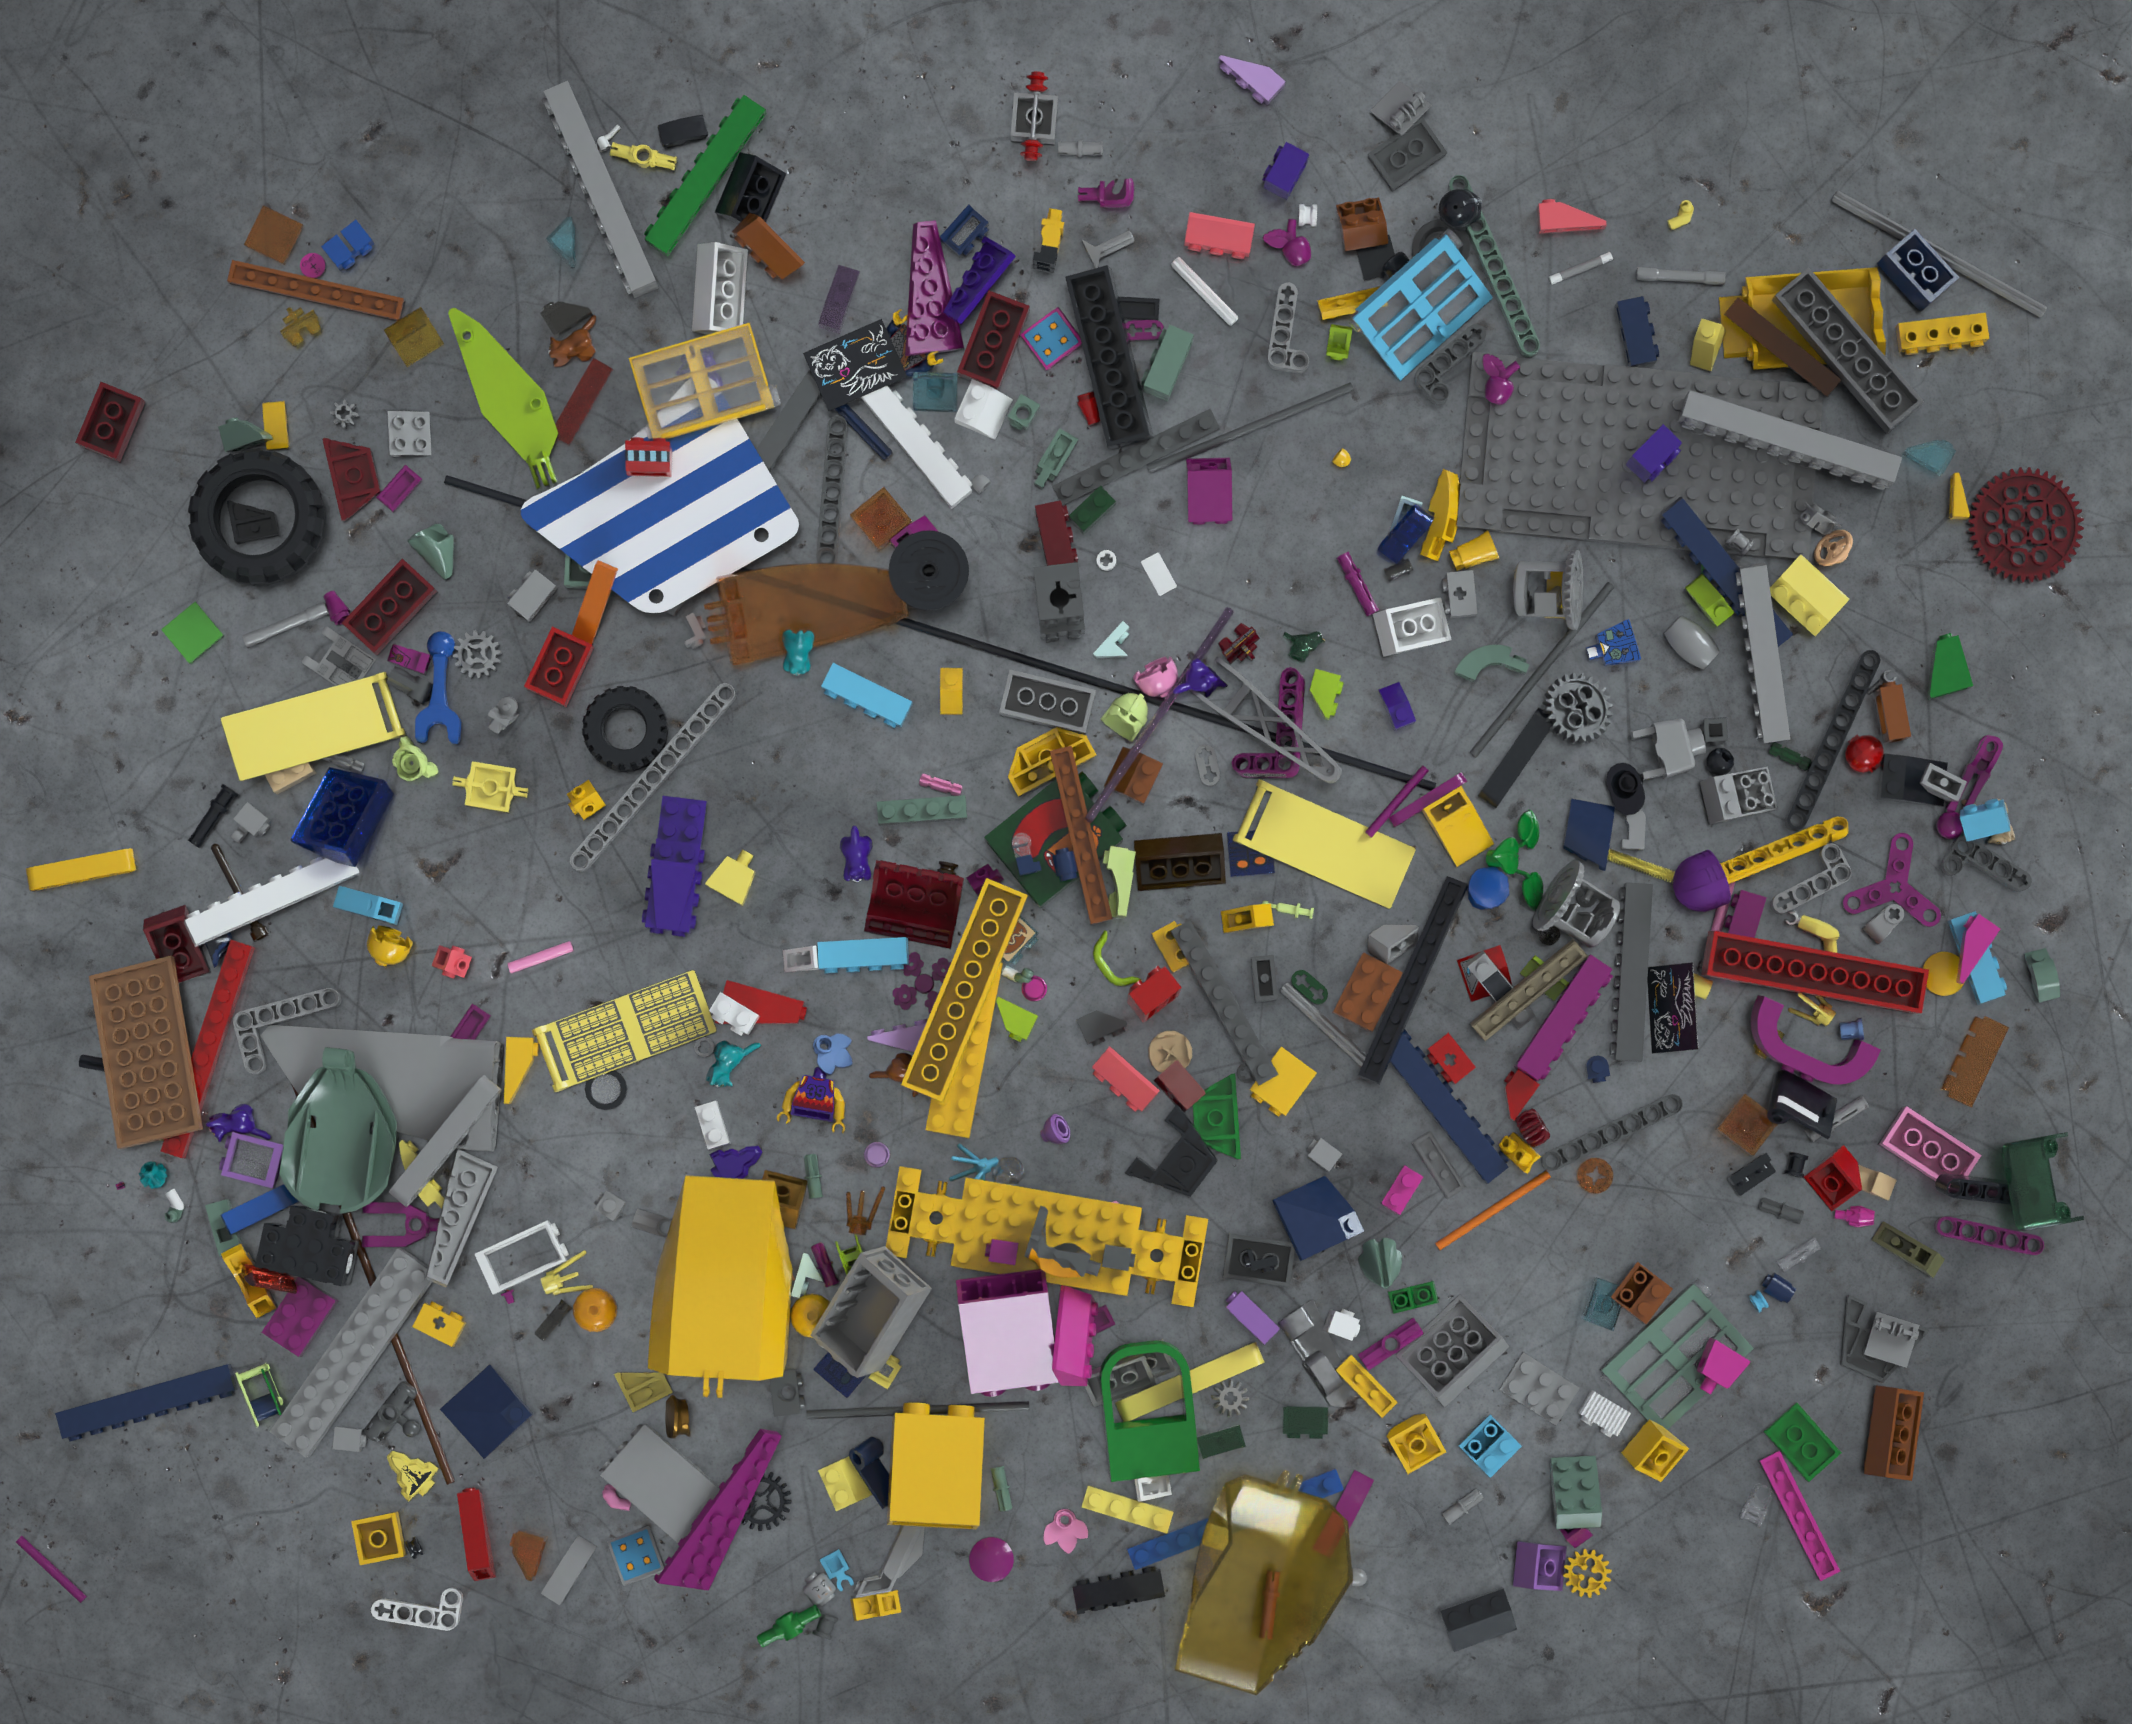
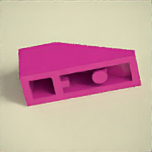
M1976 914L1974 917L1970 916L1963 925L1966 929L1962 936L1956 980L1959 985L1965 982L2000 931L1998 926L1980 914Z

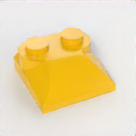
M1417 1414L1393 1427L1386 1436L1407 1474L1446 1453L1444 1446L1425 1414Z

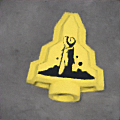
M391 1451L388 1454L389 1465L397 1474L396 1482L402 1488L401 1494L408 1502L418 1493L423 1497L435 1484L431 1479L439 1468L431 1462L424 1463L418 1458L411 1460L405 1454Z

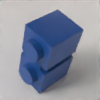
M354 220L340 231L354 249L352 252H350L337 234L321 246L339 270L350 268L355 263V257L368 254L373 249L372 245L375 244L357 220Z

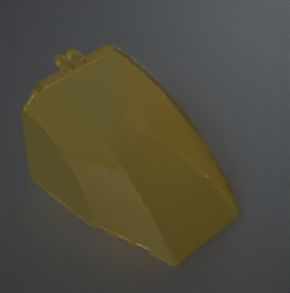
M1286 1470L1282 1472L1276 1484L1246 1474L1224 1484L1210 1513L1200 1543L1175 1663V1671L1258 1695L1274 1680V1675L1280 1669L1282 1671L1286 1669L1288 1662L1293 1657L1297 1658L1300 1656L1302 1649L1306 1645L1310 1646L1317 1639L1353 1581L1348 1521L1326 1499L1298 1491L1302 1485V1475L1296 1474L1289 1488L1285 1487L1290 1478V1472ZM1266 1570L1273 1572L1272 1580H1274V1571L1281 1572L1278 1586L1280 1596L1277 1597L1273 1639H1267V1629L1265 1639L1258 1638L1264 1601L1262 1590H1265Z

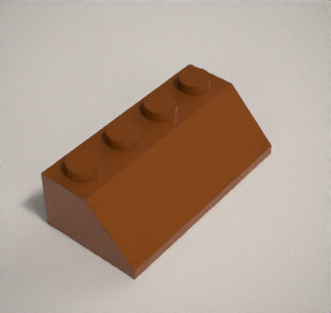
M1876 1385L1864 1474L1912 1481L1924 1392Z

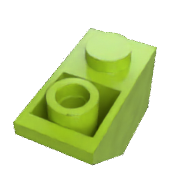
M1315 669L1309 693L1323 718L1329 720L1330 715L1335 716L1338 703H1335L1334 700L1336 694H1341L1344 682L1340 681L1341 675Z

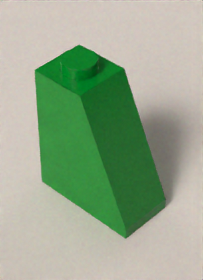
M1951 633L1939 636V641L1934 643L1927 689L1928 700L1973 687L1959 635L1952 637Z

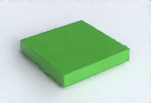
M197 602L191 604L161 629L189 664L224 636Z

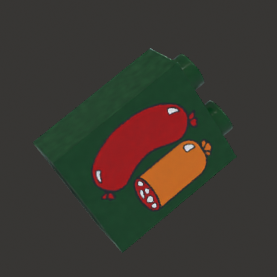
M1082 771L1078 775L1100 861L1104 857L1105 850L1109 851L1110 846L1118 847L1123 842L1119 832L1127 825L1111 806L1103 812L1098 809L1091 798L1099 791ZM1056 779L984 837L985 842L1040 909L1079 878V873L1076 872L1077 878L1060 882L1059 876L1057 877L1052 859V856L1056 855L1055 850L1068 848L1069 851H1073ZM1031 854L1033 862L1040 861L1042 871L1020 876L1016 858Z

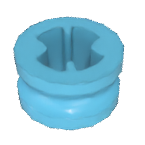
M1759 1290L1756 1291L1755 1295H1749L1752 1304L1759 1313L1762 1312L1763 1307H1769Z

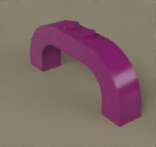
M1757 996L1751 1013L1752 1035L1759 1049L1768 1058L1782 1064L1781 1069L1792 1074L1795 1070L1801 1073L1800 1077L1809 1082H1813L1815 1079L1820 1082L1839 1085L1860 1079L1875 1064L1881 1049L1860 1040L1854 1039L1845 1059L1833 1065H1828L1787 1046L1782 1042L1777 1031V1022L1784 1005L1765 996Z

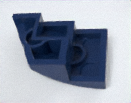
M1571 799L1563 849L1578 855L1584 861L1589 859L1599 865L1600 870L1605 871L1615 806Z

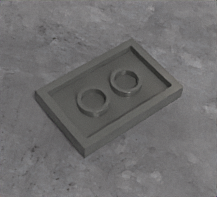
M1421 117L1403 136L1397 133L1369 152L1368 156L1393 191L1446 155L1447 151L1424 118Z

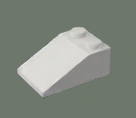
M1441 597L1386 609L1373 614L1383 657L1452 640Z

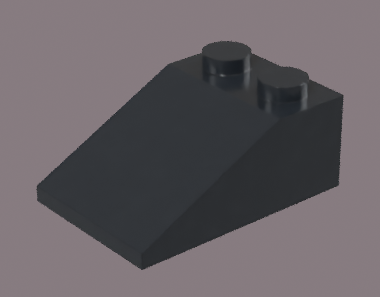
M1884 754L1880 763L1877 800L1943 807L1944 800L1929 793L1920 784V781L1928 763L1947 771L1948 762Z

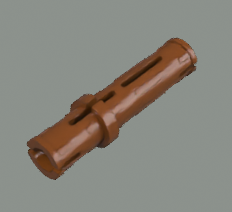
M1266 1570L1265 1590H1262L1264 1601L1258 1638L1265 1639L1267 1629V1639H1273L1277 1597L1280 1596L1278 1586L1281 1572L1274 1571V1580H1272L1273 1572Z

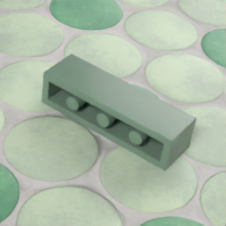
M966 796L877 802L878 824L883 826L966 820Z

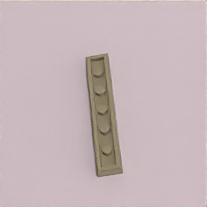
M1572 939L1470 1023L1484 1041L1488 1040L1583 962L1588 955Z

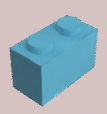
M1991 799L1986 801L1985 804L1978 806L1970 804L1960 810V820L1966 841L2010 831V821L2004 799L1999 801L1998 799Z

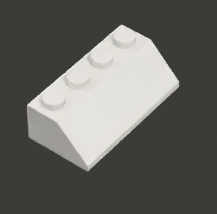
M717 242L697 245L692 321L693 332L709 335L743 325L748 249Z

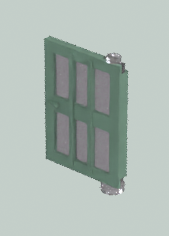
M1699 1279L1695 1280L1687 1289H1684L1601 1369L1603 1372L1601 1378L1609 1386L1613 1383L1647 1421L1650 1419L1667 1430L1706 1394L1705 1391L1699 1388L1706 1376L1699 1373L1697 1367L1710 1337L1743 1357L1754 1349L1712 1304L1709 1298L1713 1293Z

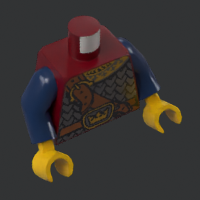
M899 309L893 314V319L886 330L907 377L924 375L934 365L941 364L943 358L935 360V354L939 351L929 354L905 356L907 326L905 324L901 326V324L907 320L908 314L901 319L899 312L902 309Z

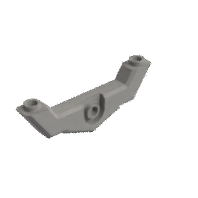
M900 1527L879 1575L865 1577L863 1581L859 1580L853 1591L857 1594L855 1598L891 1592L896 1579L900 1578L923 1555L925 1527Z

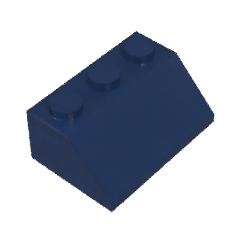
M1916 229L1877 262V265L1920 312L1959 278Z

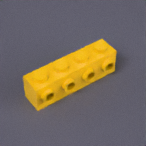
M1986 313L1898 323L1895 326L1899 353L1905 352V355L1918 354V350L1927 349L1928 353L1940 351L1941 347H1949V350L1961 349L1962 345L1970 344L1971 347H1980L1989 339Z

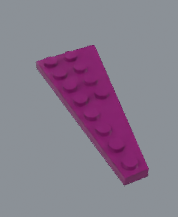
M765 1429L758 1431L745 1449L746 1452L743 1459L732 1467L733 1473L726 1483L722 1481L719 1485L721 1490L713 1500L709 1499L691 1524L692 1527L688 1536L683 1539L681 1538L678 1543L680 1547L672 1558L668 1557L665 1563L667 1565L660 1575H655L654 1580L657 1583L709 1591L782 1437L777 1431Z

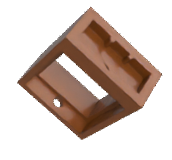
M1895 681L1883 683L1874 692L1883 744L1905 741L1911 737L1902 684L1896 685Z

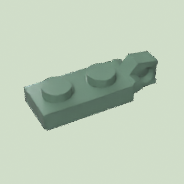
M1060 428L1058 429L1037 465L1038 468L1035 472L1040 475L1035 481V486L1043 489L1047 480L1053 482L1078 442V438Z

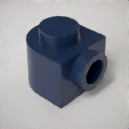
M1597 1055L1586 1061L1585 1072L1587 1080L1592 1079L1593 1083L1606 1081L1605 1077L1610 1076L1609 1064L1604 1057Z

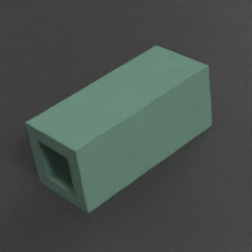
M229 1199L205 1205L219 1257H222L221 1253L240 1243L242 1244L239 1231L230 1235L220 1216L232 1209Z

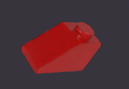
M1519 1069L1515 1073L1511 1070L1504 1079V1082L1507 1083L1504 1087L1508 1116L1511 1121L1516 1119L1540 1085Z

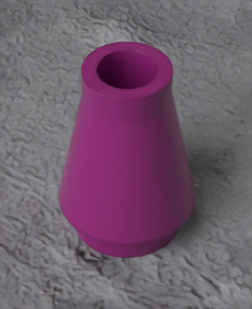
M330 591L323 598L326 602L330 620L335 625H340L350 615V609L338 597L335 591Z

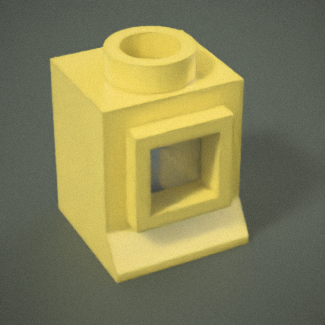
M890 1355L882 1370L871 1373L869 1378L888 1390L902 1367L898 1364L900 1360Z

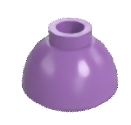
M1058 1114L1050 1116L1044 1124V1129L1040 1132L1045 1142L1050 1141L1054 1144H1064L1070 1139L1069 1126L1065 1119Z

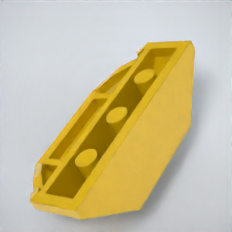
M1056 727L1018 747L1008 775V779L1017 796L1019 797L1038 789L1056 779L1050 754L1051 750L1072 746L1076 767L1095 757L1096 753L1087 736Z

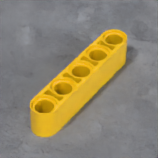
M132 848L26 868L30 891L136 871Z

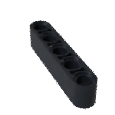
M1538 707L1478 797L1494 808H1497L1550 731V726L1553 724L1552 721L1545 722L1549 714L1543 713V710Z
M1945 1173L1939 1175L1935 1182V1187L1940 1193L1957 1199L2028 1207L2036 1205L2040 1199V1193L2037 1188L2017 1181Z

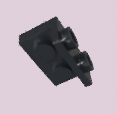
M1763 1153L1727 1178L1739 1196L1776 1172L1770 1163L1771 1158L1767 1153Z

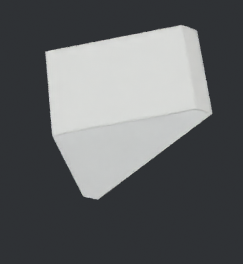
M817 946L783 950L785 972L819 970Z
M1169 1475L1134 1479L1138 1502L1172 1495Z

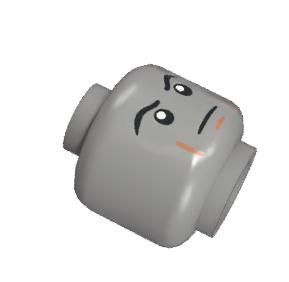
M814 1572L804 1580L807 1584L803 1587V1592L813 1605L820 1604L822 1607L835 1597L836 1587L825 1573L817 1576Z

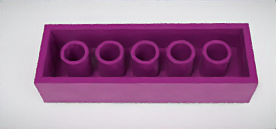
M1591 954L1588 955L1513 1067L1521 1070L1535 1081L1545 1079L1551 1070L1549 1064L1552 1060L1554 1062L1558 1060L1564 1051L1561 1046L1564 1042H1570L1576 1033L1573 1028L1576 1024H1581L1588 1015V1012L1585 1010L1589 1005L1592 1006L1596 1003L1601 995L1598 991L1601 987L1604 988L1608 985L1613 977L1610 974L1613 969Z

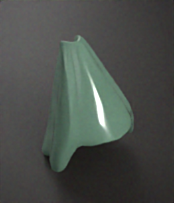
M434 524L427 529H423L407 540L443 579H448L452 576L454 537L452 534H448L441 524Z
M1382 1238L1381 1242L1371 1239L1363 1244V1253L1359 1256L1358 1262L1362 1272L1370 1281L1387 1289L1393 1284L1400 1273L1402 1253L1396 1249L1395 1241L1390 1238Z

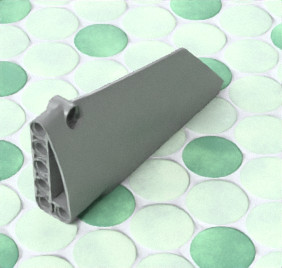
M269 1025L260 1035L298 1094L312 1074L320 1067H323L322 1056L325 1047L353 1051L356 1068L369 1073L385 1095L397 1120V1132L430 1140L483 1075L501 1089L504 1047L498 1041L456 1039L439 1035ZM500 1094L465 1136L464 1144L458 1145L457 1149L490 1152L495 1150Z

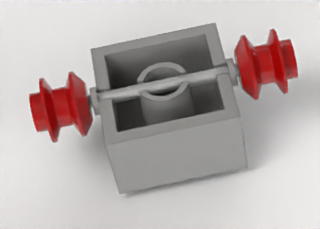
M1034 71L1026 77L1031 80L1030 84L1026 85V88L1032 94L1014 92L1011 141L1022 142L1021 145L1025 147V151L1021 152L1020 155L1024 156V160L1037 161L1038 157H1042V154L1038 153V148L1043 147L1041 143L1055 144L1058 96L1041 95L1042 92L1048 89V87L1044 86V81L1048 80V77L1044 76L1043 72Z

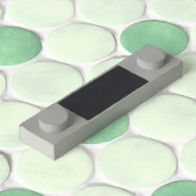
M1483 950L1465 963L1496 1002L1513 988ZM1528 1006L1511 1021L1520 1029L1536 1015Z

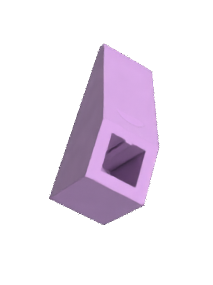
M1222 55L1219 57L1220 69L1227 75L1231 73L1236 77V83L1243 89L1248 88L1253 92L1252 97L1260 104L1264 102L1268 105L1285 87L1286 82L1270 67Z
M927 1019L915 1021V1026L906 1028V1024L893 1026V1031L884 1032V1029L871 1031L872 1036H867L868 1041L914 1053Z

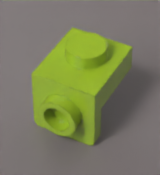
M1331 324L1326 350L1327 356L1334 360L1348 359L1353 327Z

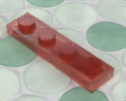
M595 358L592 359L555 424L558 431V440L570 446L613 368Z

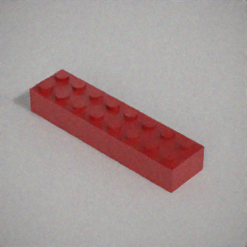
M1157 966L1148 973L1145 982L1139 980L1130 987L1127 1003L1142 1023H1144L1176 999L1182 987L1166 966L1162 969Z

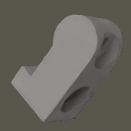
M1640 810L1636 814L1625 815V823L1628 826L1627 839L1621 840L1620 850H1644L1646 817L1644 812Z

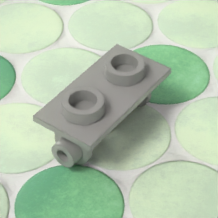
M1803 502L1807 508L1800 516L1802 523L1814 528L1823 535L1830 534L1835 525L1840 528L1842 527L1835 521L1837 517L1829 511H1825L1815 503L1811 506Z

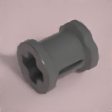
M821 1613L817 1628L813 1630L812 1634L831 1640L832 1636L830 1634L838 1618Z

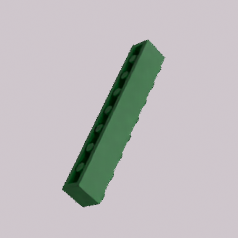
M745 95L741 99L737 98L731 107L733 111L729 117L725 116L721 120L718 133L710 136L706 143L708 147L705 152H700L694 160L696 164L691 171H686L681 179L683 183L680 188H675L669 197L671 201L667 207L663 206L656 216L658 220L654 225L650 224L644 233L646 243L667 257L767 114L765 108Z

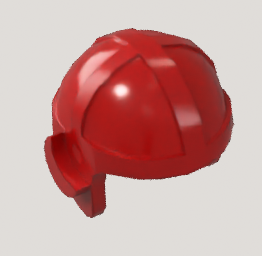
M1857 734L1848 741L1849 745L1846 748L1845 756L1851 768L1858 772L1870 771L1872 773L1881 766L1880 762L1884 756V748L1879 739L1871 735L1859 737Z

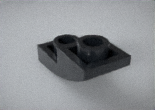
M703 115L669 121L657 127L663 147L682 145L687 140L703 139L708 136Z

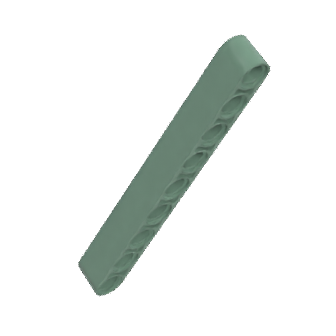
M1456 175L1449 182L1448 192L1454 190L1453 183L1461 182L1464 185V189L1473 192L1469 181L1463 175ZM1481 211V218L1476 222L1482 225V230L1474 231L1469 225L1465 231L1519 353L1525 358H1531L1539 350V339ZM1481 242H1488L1491 249L1489 251H1482L1479 244ZM1496 262L1499 264L1500 269L1495 272L1491 271L1488 268V263ZM1497 283H1507L1508 290L1500 291L1497 288ZM1510 301L1516 303L1517 310L1513 312L1507 310L1506 303ZM1523 322L1526 325V330L1522 332L1516 330L1515 323ZM1528 341L1532 342L1535 345V350L1531 352L1526 351L1523 344Z

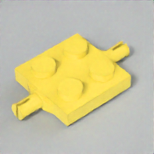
M472 761L467 779L453 777L452 786L465 787V806L509 813L511 800L514 795L526 798L528 796V788L516 787L515 785L516 768Z

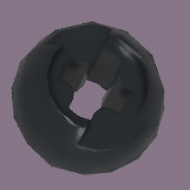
M1725 748L1712 750L1706 758L1708 769L1711 773L1718 776L1728 774L1734 766V757Z

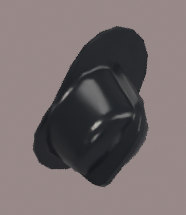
M1615 764L1608 771L1606 779L1613 803L1622 814H1636L1641 810L1645 802L1642 777L1630 764Z

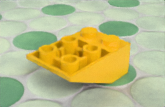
M1462 786L1422 810L1456 867L1494 845L1492 838Z

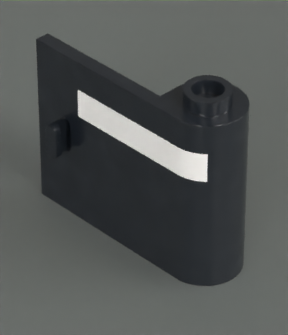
M1781 1070L1774 1076L1767 1118L1775 1124H1784L1792 1118L1824 1138L1829 1139L1837 1098L1796 1074Z

